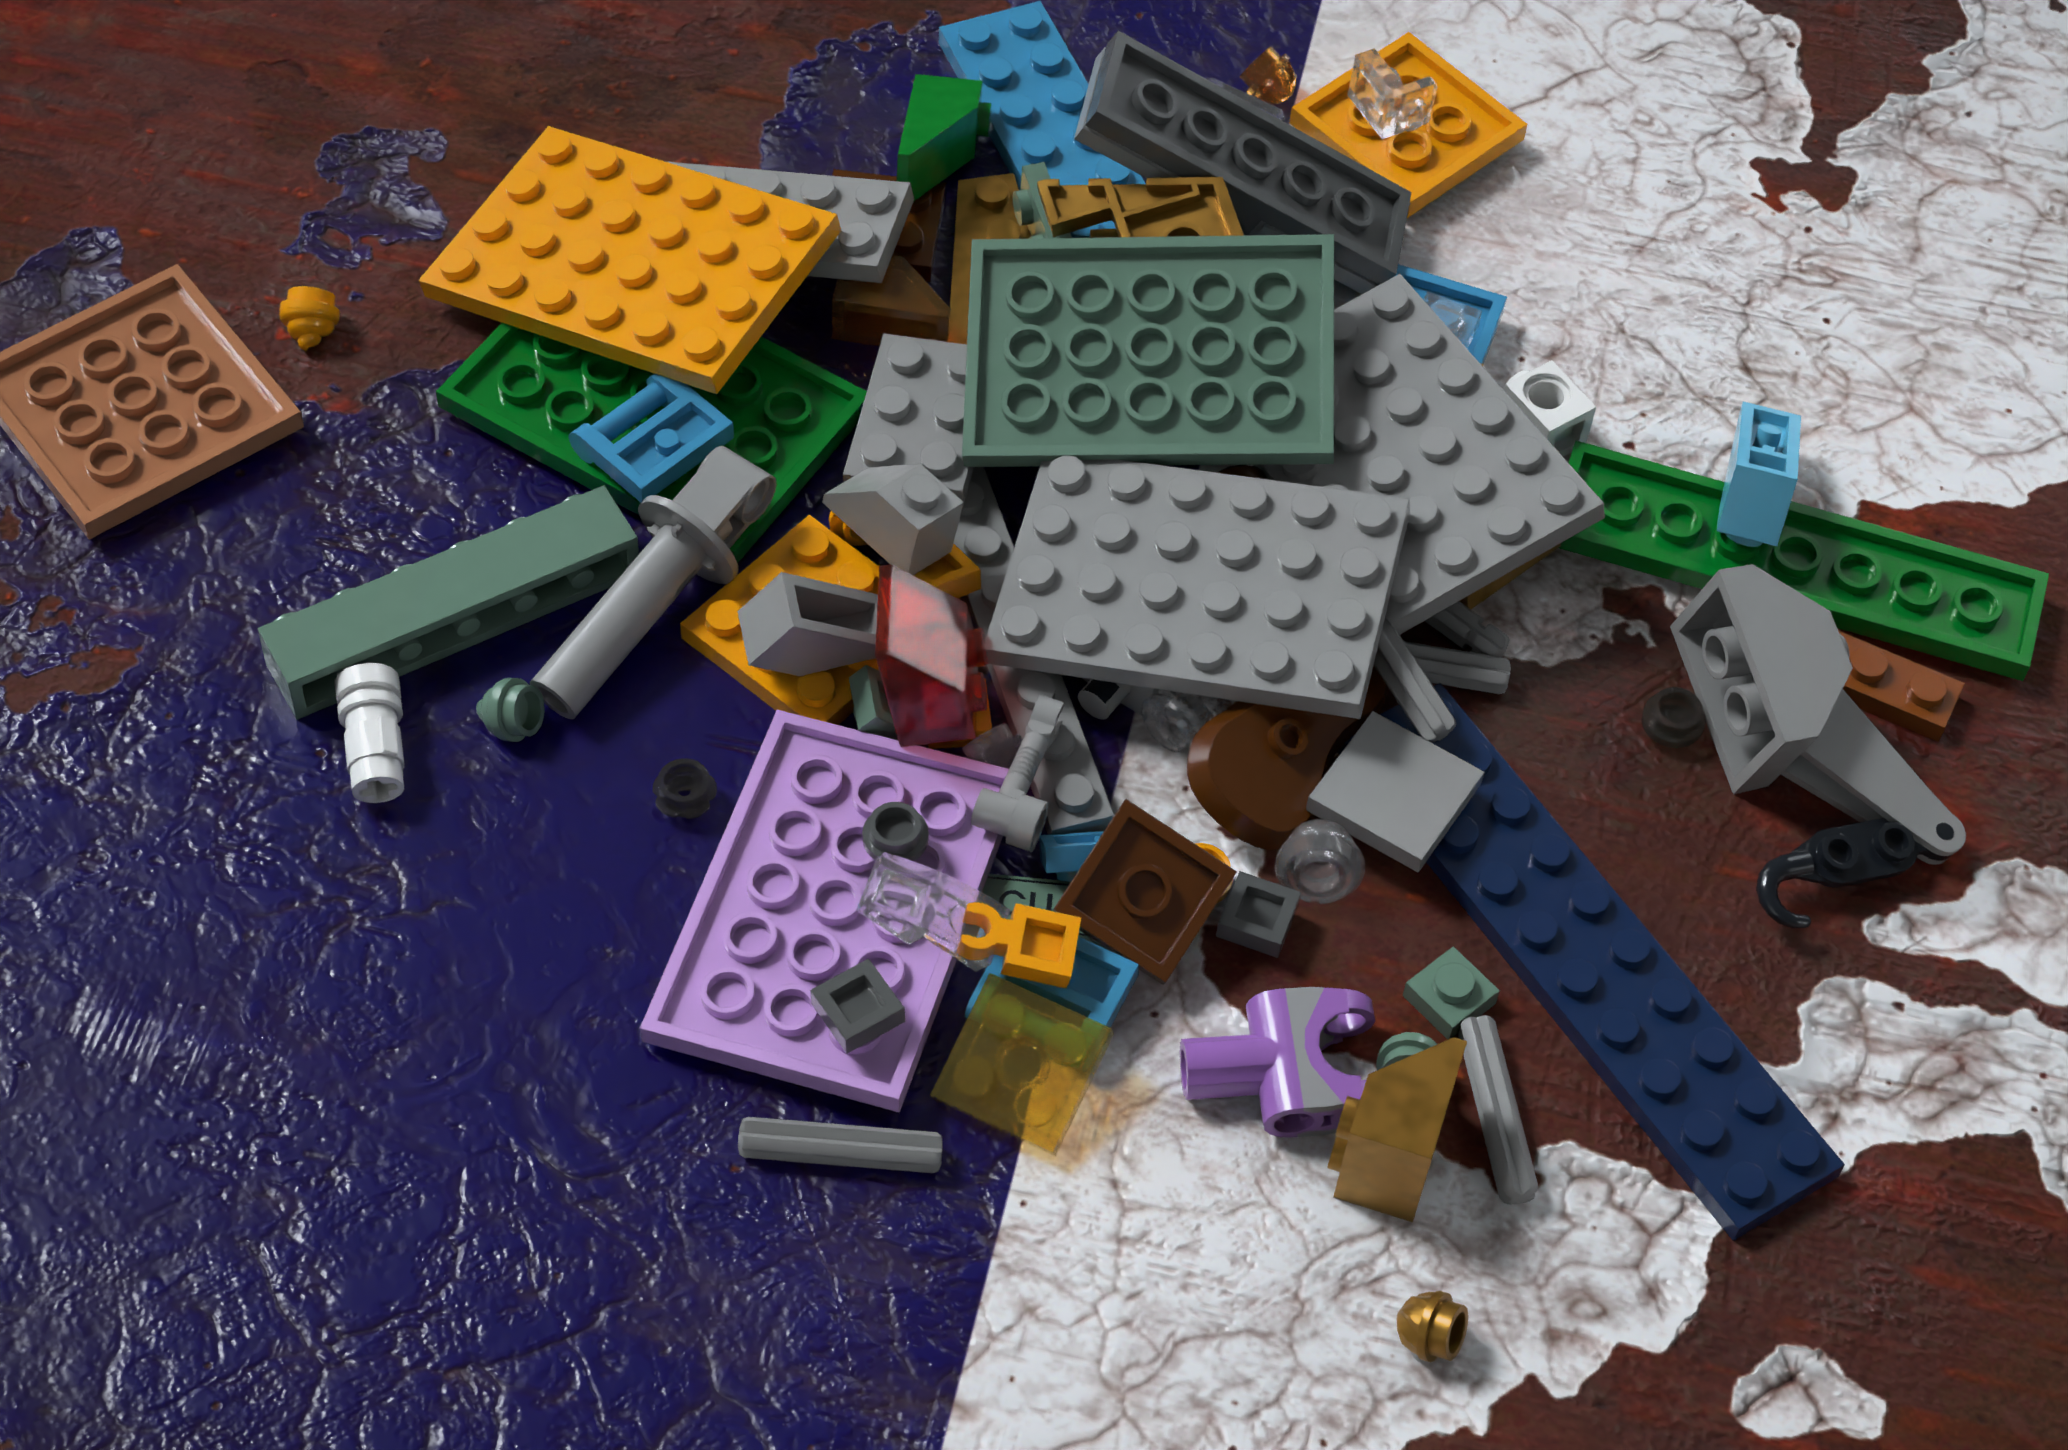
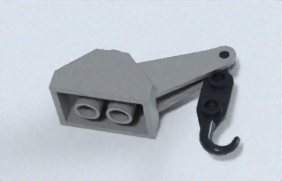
M1753 564L1718 570L1671 624L1670 628L1732 793L1737 794L1768 787L1781 774L1860 822L1818 831L1791 853L1780 855L1768 861L1758 874L1756 885L1759 903L1767 915L1777 923L1790 928H1807L1810 926L1811 918L1808 915L1794 914L1781 904L1778 897V887L1780 883L1786 880L1800 879L1831 888H1838L1901 875L1915 863L1916 858L1935 865L1949 859L1964 845L1966 840L1965 828L1962 822L1931 792L1843 690L1853 667L1849 660L1848 644L1845 638L1839 634L1831 612Z

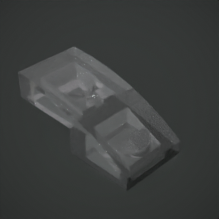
M885 852L877 856L856 911L908 945L921 938H925L975 972L991 965L994 954L983 960H969L956 953L962 934L978 938L986 936L984 930L979 926L962 922L967 904L972 902L985 903L993 907L1000 914L1001 918L1008 919L1011 910L988 895L947 874Z

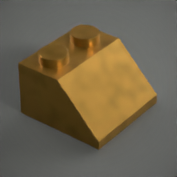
M1453 1037L1368 1074L1360 1100L1347 1096L1327 1166L1328 1169L1340 1172L1334 1198L1413 1223L1467 1041Z

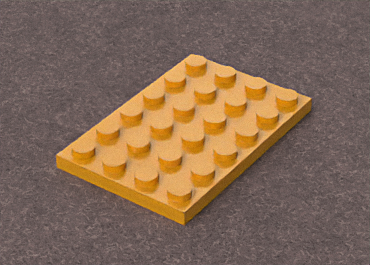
M548 126L418 281L424 296L718 394L840 234L841 227L838 215Z

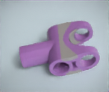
M1324 987L1274 989L1259 993L1247 1002L1246 1012L1250 1035L1181 1039L1180 1075L1183 1095L1186 1100L1259 1095L1264 1130L1267 1133L1277 1137L1320 1136L1336 1133L1347 1096L1360 1100L1366 1080H1361V1076L1345 1074L1334 1069L1324 1059L1321 1051L1329 1045L1343 1042L1345 1037L1355 1036L1367 1031L1375 1023L1372 1000L1366 994L1356 990Z

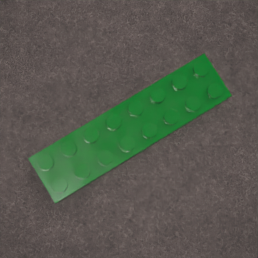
M1575 440L1568 463L1603 501L1605 518L1560 543L1559 549L1699 589H1703L1720 569L1753 564L1829 610L1836 627L1839 629L2020 681L2024 680L2031 665L2049 573L1794 501L1790 503L1778 546L1765 543L1757 547L1741 545L1730 540L1727 534L1717 532L1719 506L1725 482Z

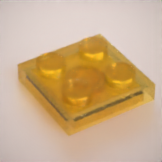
M989 973L930 1096L940 1103L1056 1156L1112 1040L1114 1032L1108 1026Z

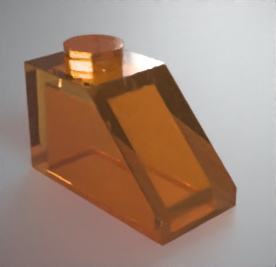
M892 255L882 283L837 279L832 298V339L880 346L883 334L885 333L948 342L951 320L950 307L904 257Z

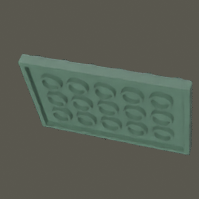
M1334 234L972 239L962 443L964 466H1040L1041 461H1053L1061 456H1074L1080 460L1118 459L1155 465L1334 464Z

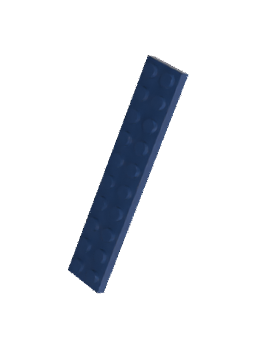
M1442 684L1435 685L1434 688L1455 718L1456 727L1445 738L1432 743L1485 773L1480 787L1426 863L1724 1231L1735 1241L1838 1178L1845 1166L1843 1161ZM1400 705L1380 714L1420 736ZM1352 736L1348 741H1346L1344 745L1338 750L1337 753L1339 755L1342 753V751L1345 749V747L1348 745V743L1354 736Z

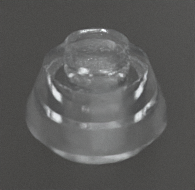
M1314 819L1296 827L1281 846L1276 856L1275 872L1282 886L1302 892L1301 900L1314 904H1326L1347 897L1359 887L1365 873V861L1361 850L1343 826L1331 820Z

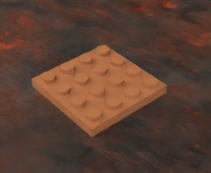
M178 264L0 352V426L89 540L304 427L301 411Z

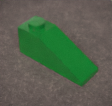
M915 75L898 151L896 179L898 182L911 183L914 201L975 157L978 136H989L992 103L981 102L982 80Z

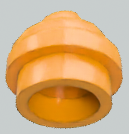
M308 286L292 287L288 289L287 300L280 303V321L287 327L289 335L298 342L299 347L304 351L318 345L321 338L331 334L335 329V325L339 322L340 310L335 307L336 296L327 290Z

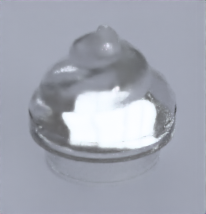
M1004 723L981 734L964 746L962 750L968 759L1009 769L1023 738L1020 734L1013 735L1007 724Z

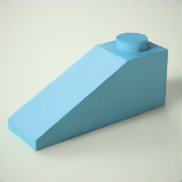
M1742 402L1719 506L1717 532L1725 533L1730 540L1745 546L1757 547L1761 546L1762 543L1778 546L1798 480L1801 415Z

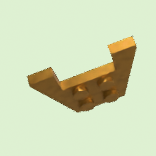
M1223 177L1147 178L1146 184H1112L1110 178L1089 179L1088 185H1060L1059 179L1037 181L1039 196L1053 237L1110 220L1114 222L1119 237L1244 236Z

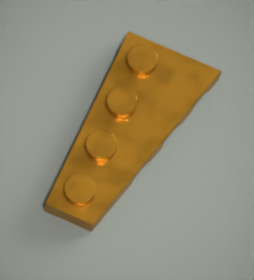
M1014 173L958 180L948 342L967 345L972 239H1029L1031 236L1028 226H1020L1014 213L1013 192L1019 191Z

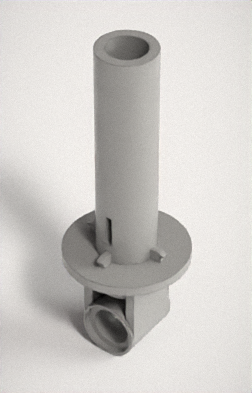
M719 446L706 456L696 474L673 500L658 495L647 496L639 505L638 512L643 525L653 538L530 681V685L537 687L541 692L544 703L559 715L568 719H574L696 574L714 583H730L739 570L737 561L730 548L748 526L755 522L769 506L776 490V478L727 447Z

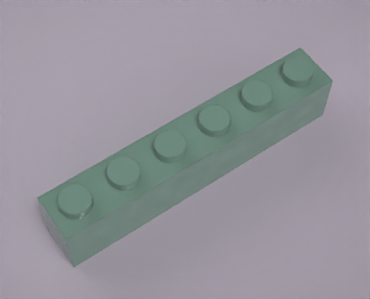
M605 485L584 494L572 495L560 504L528 517L516 518L497 530L472 540L458 542L446 551L414 564L402 565L390 574L356 588L344 589L336 593L332 598L298 612L283 614L273 622L257 628L266 666L296 720L337 703L335 679L340 672L348 667L363 663H379L392 667L398 672L400 677L610 588L639 555L638 537Z

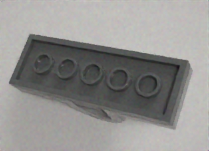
M1120 31L1116 32L1106 47L1096 57L1076 129L1075 140L1142 175L1146 179L1223 177L1244 235L1334 234V279L1360 294H1364L1397 274L1412 192Z

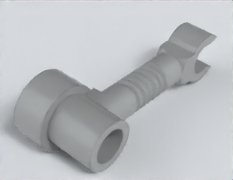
M1044 695L1038 697L1027 724L1025 736L999 792L987 788L981 790L973 809L971 825L1006 836V844L1030 852L1035 849L1046 821L1049 803L1026 794L1046 750L1051 747L1052 742H1054L1059 733L1063 720L1058 718L1065 702Z

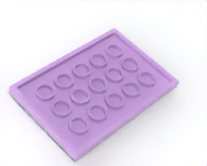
M776 710L640 1026L642 1042L900 1112L958 958L956 951L961 935H966L970 926L962 922L968 903L979 901L1003 835L971 825L973 809L983 788L999 792L1009 769ZM888 802H903L912 806L924 818L928 826L929 840L926 850L917 860L906 865L889 866L881 864L869 856L863 845L862 831L866 820L876 808ZM869 958L904 1006L905 1022L846 1054L812 1006L810 990Z

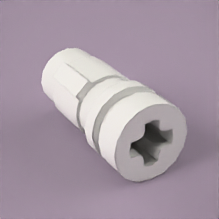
M363 663L348 667L337 675L335 690L339 723L346 728L344 742L352 794L357 800L366 803L387 802L397 798L404 791L402 771L404 768L401 731L397 724L403 716L398 672L390 666L379 663Z

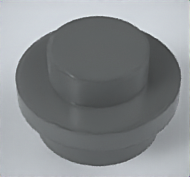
M888 802L876 808L866 820L862 831L863 845L869 856L875 861L889 866L906 865L917 860L926 850L929 840L928 826L924 818L915 808L903 802Z

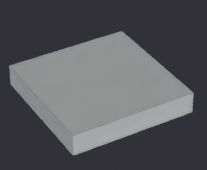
M1372 711L1309 795L1306 810L1412 870L1419 872L1480 787L1485 772Z

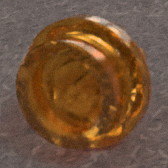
M1272 46L1266 49L1239 76L1249 87L1246 93L1250 97L1253 96L1266 104H1278L1287 101L1292 96L1297 81V75L1289 61L1291 58L1286 53L1280 56Z

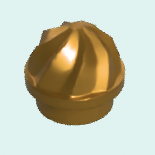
M1443 1291L1426 1292L1418 1296H1411L1398 1311L1396 1318L1397 1331L1401 1343L1412 1353L1418 1355L1421 1360L1433 1362L1439 1357L1452 1361L1458 1355L1466 1336L1468 1327L1467 1307L1453 1302L1451 1294Z

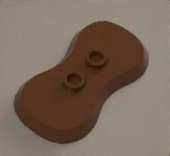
M1373 665L1361 719L1236 701L1226 710L1207 721L1192 740L1187 757V776L1192 792L1205 811L1218 824L1240 840L1268 851L1283 850L1295 845L1308 834L1317 818L1316 815L1306 810L1309 795L1324 777L1335 754L1346 741L1357 733L1372 711L1380 715L1385 704L1387 685Z

